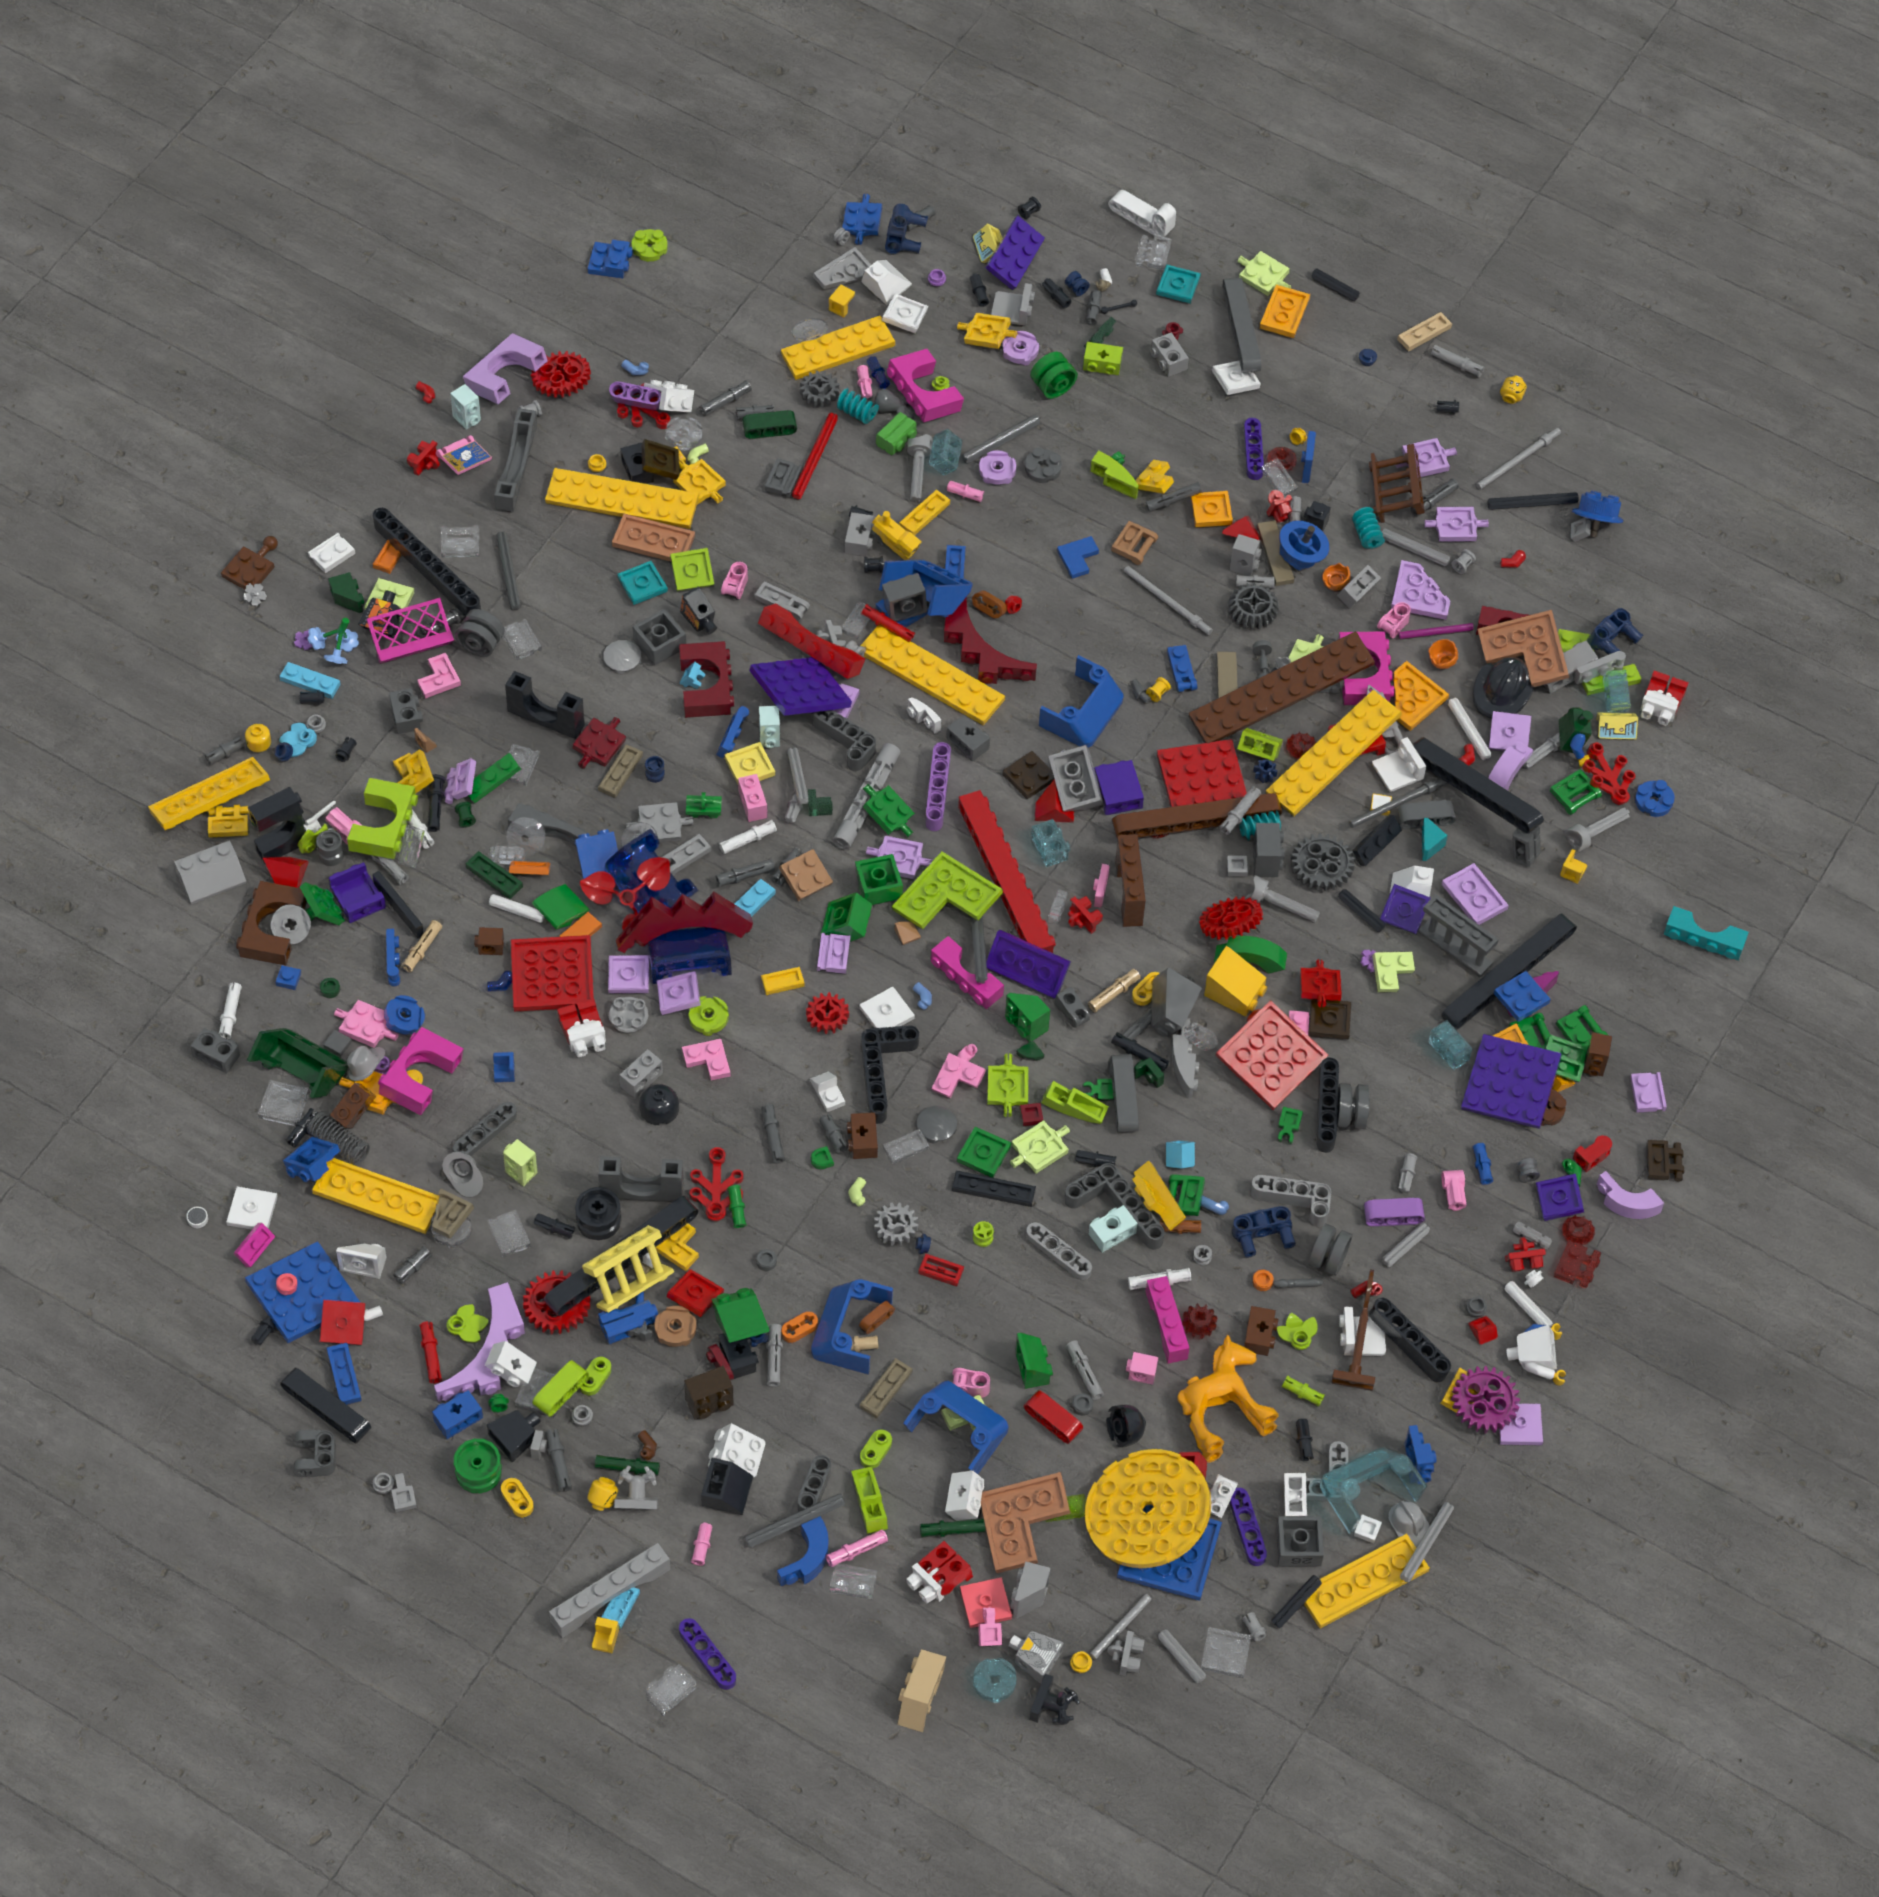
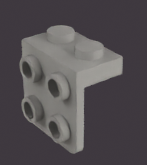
M1025 283L1023 295L996 292L991 315L1008 317L1011 324L1026 326L1028 316L1031 317L1032 314L1030 303H1034L1035 292H1032V284Z

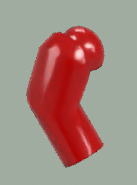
M421 381L416 384V390L425 394L423 401L431 404L436 397L434 389Z
M1467 744L1464 746L1465 754L1458 759L1470 766L1475 762L1473 745Z

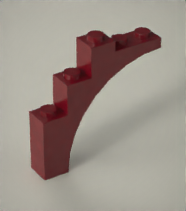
M967 597L953 614L946 617L944 642L962 644L961 662L979 664L978 680L980 682L997 684L998 678L1036 681V663L1024 662L1008 657L995 650L978 634L969 617Z

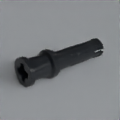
M432 774L434 781L429 784V790L427 791V797L429 798L427 829L431 832H437L440 830L441 800L444 798L443 784L445 783V777L439 774Z

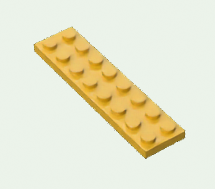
M554 468L545 502L547 504L623 517V514H628L675 527L690 529L699 494Z
M880 625L861 644V646L866 648L864 652L865 658L983 726L1005 701V695L913 642H907Z
M1372 690L1266 790V794H1277L1280 806L1295 816L1401 717V711L1375 690Z

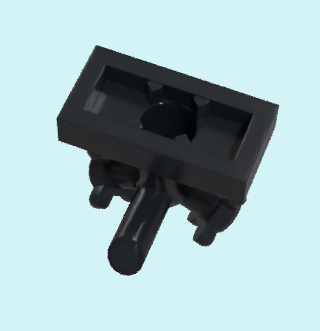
M1045 1673L1030 1711L1029 1720L1038 1723L1042 1711L1047 1709L1058 1713V1718L1052 1719L1053 1723L1067 1724L1069 1721L1074 1720V1716H1067L1066 1714L1068 1705L1072 1701L1077 1705L1080 1704L1077 1693L1068 1687L1064 1688L1065 1692H1059L1058 1694L1050 1692L1054 1676Z

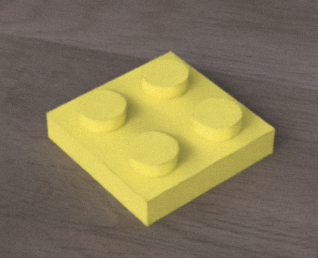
M761 742L725 754V760L737 784L738 778L757 774L759 781L775 776V770Z

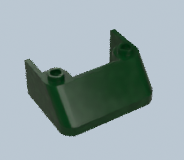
M287 1028L259 1031L247 1058L249 1062L261 1061L262 1065L268 1069L281 1067L310 1084L311 1094L309 1097L311 1098L327 1096L348 1069L345 1060Z

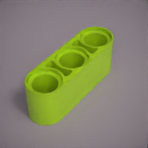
M569 1361L537 1393L532 1404L548 1417H551L585 1383L589 1372L575 1361Z

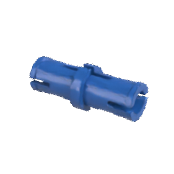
M1477 1143L1472 1147L1476 1159L1475 1167L1479 1172L1480 1183L1487 1185L1493 1182L1490 1169L1491 1160L1488 1159L1486 1145L1484 1143Z

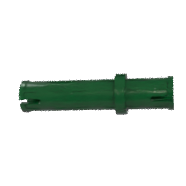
M596 1455L595 1468L623 1471L627 1466H631L629 1472L639 1475L646 1474L644 1467L648 1466L656 1476L659 1475L660 1462L643 1461L641 1458H636L635 1460Z
M984 1519L944 1522V1520H941L939 1523L920 1524L921 1538L929 1536H940L942 1538L945 1535L985 1532Z

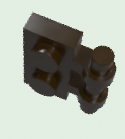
M1647 1141L1648 1179L1668 1180L1669 1173H1673L1675 1181L1680 1182L1683 1180V1174L1685 1173L1684 1166L1682 1165L1684 1151L1681 1149V1143L1676 1142L1673 1144V1148H1668V1141ZM1669 1157L1674 1159V1164H1669Z

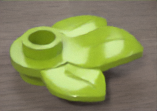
M324 824L315 833L308 829L298 842L299 851L301 853L312 852L317 845L318 835L328 830L327 825Z
M473 1304L464 1305L458 1309L456 1315L448 1319L447 1329L451 1334L459 1335L463 1341L474 1343L481 1340L479 1332L485 1329L489 1320L474 1314ZM456 1324H460V1325H461V1326L458 1327V1328H455V1327H454V1325H456Z
M1290 1313L1286 1320V1326H1278L1277 1333L1282 1340L1290 1342L1294 1348L1304 1350L1310 1346L1311 1338L1317 1333V1321L1315 1317H1311L1303 1322L1298 1316ZM1302 1339L1304 1342H1298L1297 1340Z

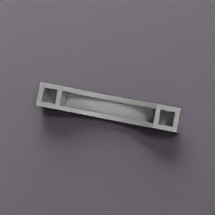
M658 1543L549 1611L550 1622L559 1635L564 1638L581 1627L597 1610L618 1595L635 1586L654 1581L670 1570L669 1557Z

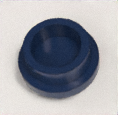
M1363 349L1359 353V360L1363 365L1371 366L1376 362L1377 354L1372 349Z
M287 742L279 743L274 751L275 756L282 762L288 761L293 754L292 745Z
M926 1234L917 1237L915 1249H918V1254L928 1253L931 1237H927Z

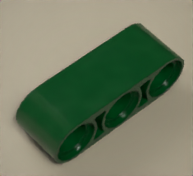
M790 410L749 414L742 419L744 435L748 439L792 435L797 431L795 413Z

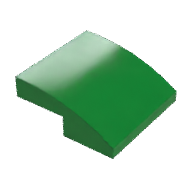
M566 884L547 891L532 902L534 907L555 929L570 926L573 919L584 916L590 910Z
M1549 1035L1545 1049L1562 1054L1556 1075L1579 1083L1588 1047Z

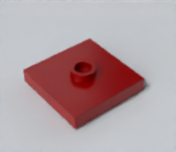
M689 1269L668 1291L667 1298L702 1317L713 1305L712 1299L724 1293V1288Z
M323 1300L320 1342L362 1345L365 1303Z

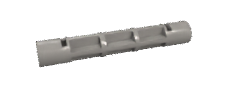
M885 743L882 746L833 838V843L838 848L849 850L853 844L857 833L868 815L862 806L869 801L870 796L863 788L869 784L876 792L881 791L900 755V750L895 745Z

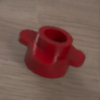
M1170 322L1166 325V329L1162 331V335L1172 332L1176 340H1178V336L1183 333V328L1178 323Z

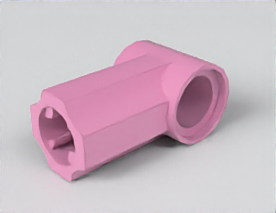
M338 807L331 810L325 818V821L341 835L342 840L347 845V838L352 824L361 825L356 820L352 821Z
M1442 1171V1187L1446 1190L1448 1209L1459 1211L1466 1208L1464 1171Z

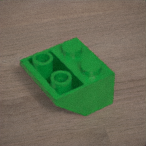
M1008 993L1006 995L1005 1018L1009 1024H1013L1017 1028L1022 1038H1026L1031 1042L1049 1031L1050 1009L1038 996Z

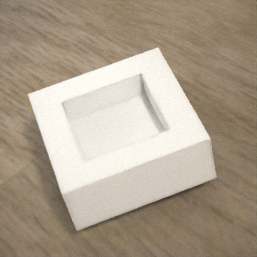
M1361 1515L1354 1536L1374 1544L1382 1522Z

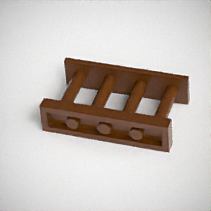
M1407 445V453L1403 456L1378 461L1375 453H1371L1369 468L1373 472L1376 505L1373 506L1376 517L1379 516L1381 523L1385 522L1384 513L1411 507L1415 508L1417 515L1425 513L1419 457L1415 445ZM1402 463L1409 464V467L1404 471L1380 476V468ZM1406 477L1411 481L1408 485L1383 491L1381 489V483ZM1407 492L1412 493V497L1409 500L1383 505V498Z

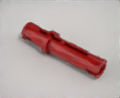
M868 604L865 605L861 615L874 621L875 625L886 628L907 642L912 641L911 639L914 638L915 632L887 617L883 611L879 612Z
M426 1321L419 1325L422 1335L421 1347L424 1348L429 1383L437 1384L442 1381L436 1349L438 1343L434 1336L433 1323Z

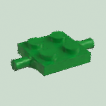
M869 784L863 788L870 796L869 801L862 806L888 835L900 829L908 838L913 831L906 823L915 814L889 785L877 792Z

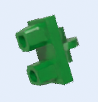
M702 792V796L687 795L686 815L693 816V818H698L700 815L718 818V816H721L722 796H706V792Z

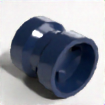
M1078 271L1071 272L1065 279V285L1068 288H1072L1076 296L1083 295L1090 287V283L1086 279H1082V275Z
M651 756L645 761V776L647 780L653 783L662 781L665 776L663 759L658 756Z

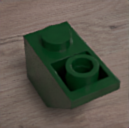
M350 572L328 578L329 588L335 604L357 613L363 612L362 604H365L362 593L358 594L359 586L357 580L352 578Z

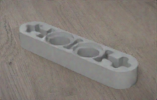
M1034 1222L1028 1225L1026 1237L1029 1242L1077 1279L1085 1280L1091 1276L1092 1265L1085 1257L1042 1224ZM1037 1230L1039 1231V1235H1038V1234L1032 1235V1231H1033V1232H1036ZM1048 1241H1053L1057 1246L1054 1249H1049L1045 1244ZM1069 1253L1073 1258L1070 1261H1064L1061 1256ZM1079 1267H1080V1268L1086 1267V1271L1083 1270V1271L1080 1272V1271H1079Z

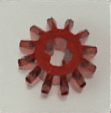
M1197 1303L1195 1308L1189 1306L1188 1310L1183 1313L1182 1320L1183 1327H1186V1334L1192 1332L1193 1338L1199 1335L1203 1339L1204 1334L1210 1337L1212 1331H1215L1217 1327L1216 1322L1218 1318L1214 1315V1310H1207V1304L1200 1307Z

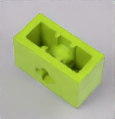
M1087 342L1083 370L1119 375L1123 347Z
M1246 728L1242 732L1237 749L1274 761L1278 758L1283 739Z

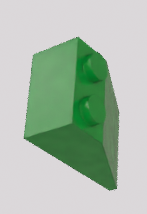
M741 1288L736 1293H723L718 1295L717 1298L712 1299L716 1321L729 1343L770 1332L757 1296L752 1288Z

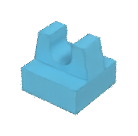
M694 662L687 667L680 684L684 687L689 685L696 689L699 688L702 683L697 678L701 680L706 675L700 670L701 665Z

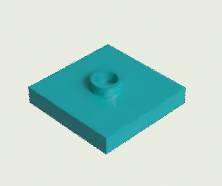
M1166 264L1156 295L1191 304L1201 273Z
M652 561L617 574L618 580L633 605L668 592V587Z

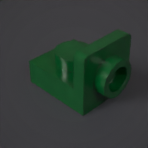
M1151 1058L1145 1061L1141 1060L1134 1066L1135 1079L1145 1074L1147 1081L1153 1083L1156 1088L1164 1084V1073Z

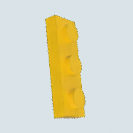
M935 490L901 520L899 525L906 531L916 535L950 505V499L938 490Z

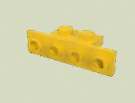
M1147 1161L1134 1172L1135 1177L1132 1180L1136 1185L1135 1191L1145 1199L1143 1203L1149 1211L1154 1210L1158 1213L1171 1231L1186 1216L1150 1161Z

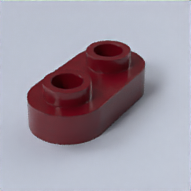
M713 1344L709 1346L708 1352H706L709 1363H714L716 1368L724 1366L730 1381L733 1380V1372L718 1345Z

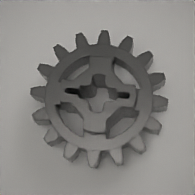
M816 371L814 375L810 372L809 377L804 376L803 381L800 382V394L803 400L807 399V404L813 402L814 407L817 404L823 407L824 403L831 405V400L836 401V396H839V383H837V378H832L831 373L826 375V371H823L822 374Z

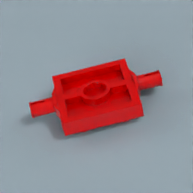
M1319 959L1316 960V967L1300 968L1301 998L1318 999V1006L1321 1007L1322 1003V1008L1326 1006V1000L1341 1001L1340 970L1324 968V961L1321 960L1319 962Z

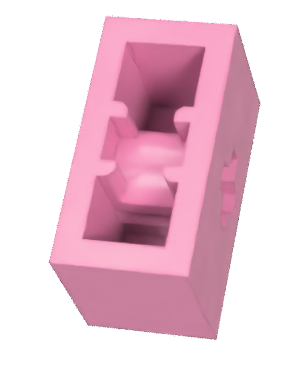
M754 774L738 778V791L748 822L767 818V803L758 775Z

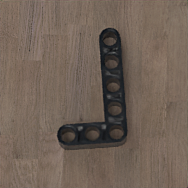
M915 1026L870 1028L862 1033L861 1050L868 1112L875 1113L876 1124L883 1123L887 1119L888 1105L882 1053L906 1052L917 1049L919 1046V1030Z

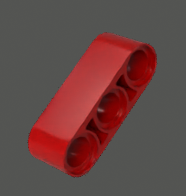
M1040 1390L1024 1404L1025 1411L1064 1443L1070 1444L1084 1429L1082 1423Z

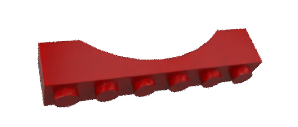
M776 603L763 608L758 624L847 679L860 674L866 658L851 649L833 644L804 628L793 617L791 612Z

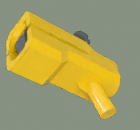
M884 511L882 516L878 515L872 522L874 524L872 530L879 535L877 542L883 546L886 544L904 560H909L922 543L914 534L906 531L890 517L889 511Z

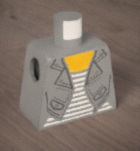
M1031 1631L1025 1640L1014 1635L1008 1646L1018 1651L1015 1658L1016 1665L1039 1683H1042L1045 1673L1049 1675L1062 1654L1064 1643Z

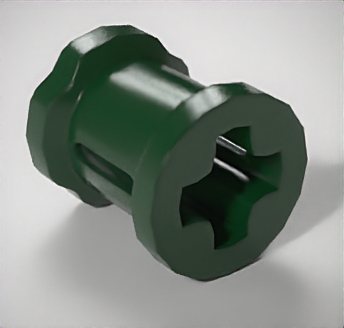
M460 802L455 806V812L459 816L458 823L460 827H470L476 822V818L471 812L472 805L470 802Z

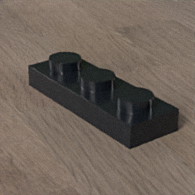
M1388 815L1352 850L1361 866H1366L1402 831L1394 815Z

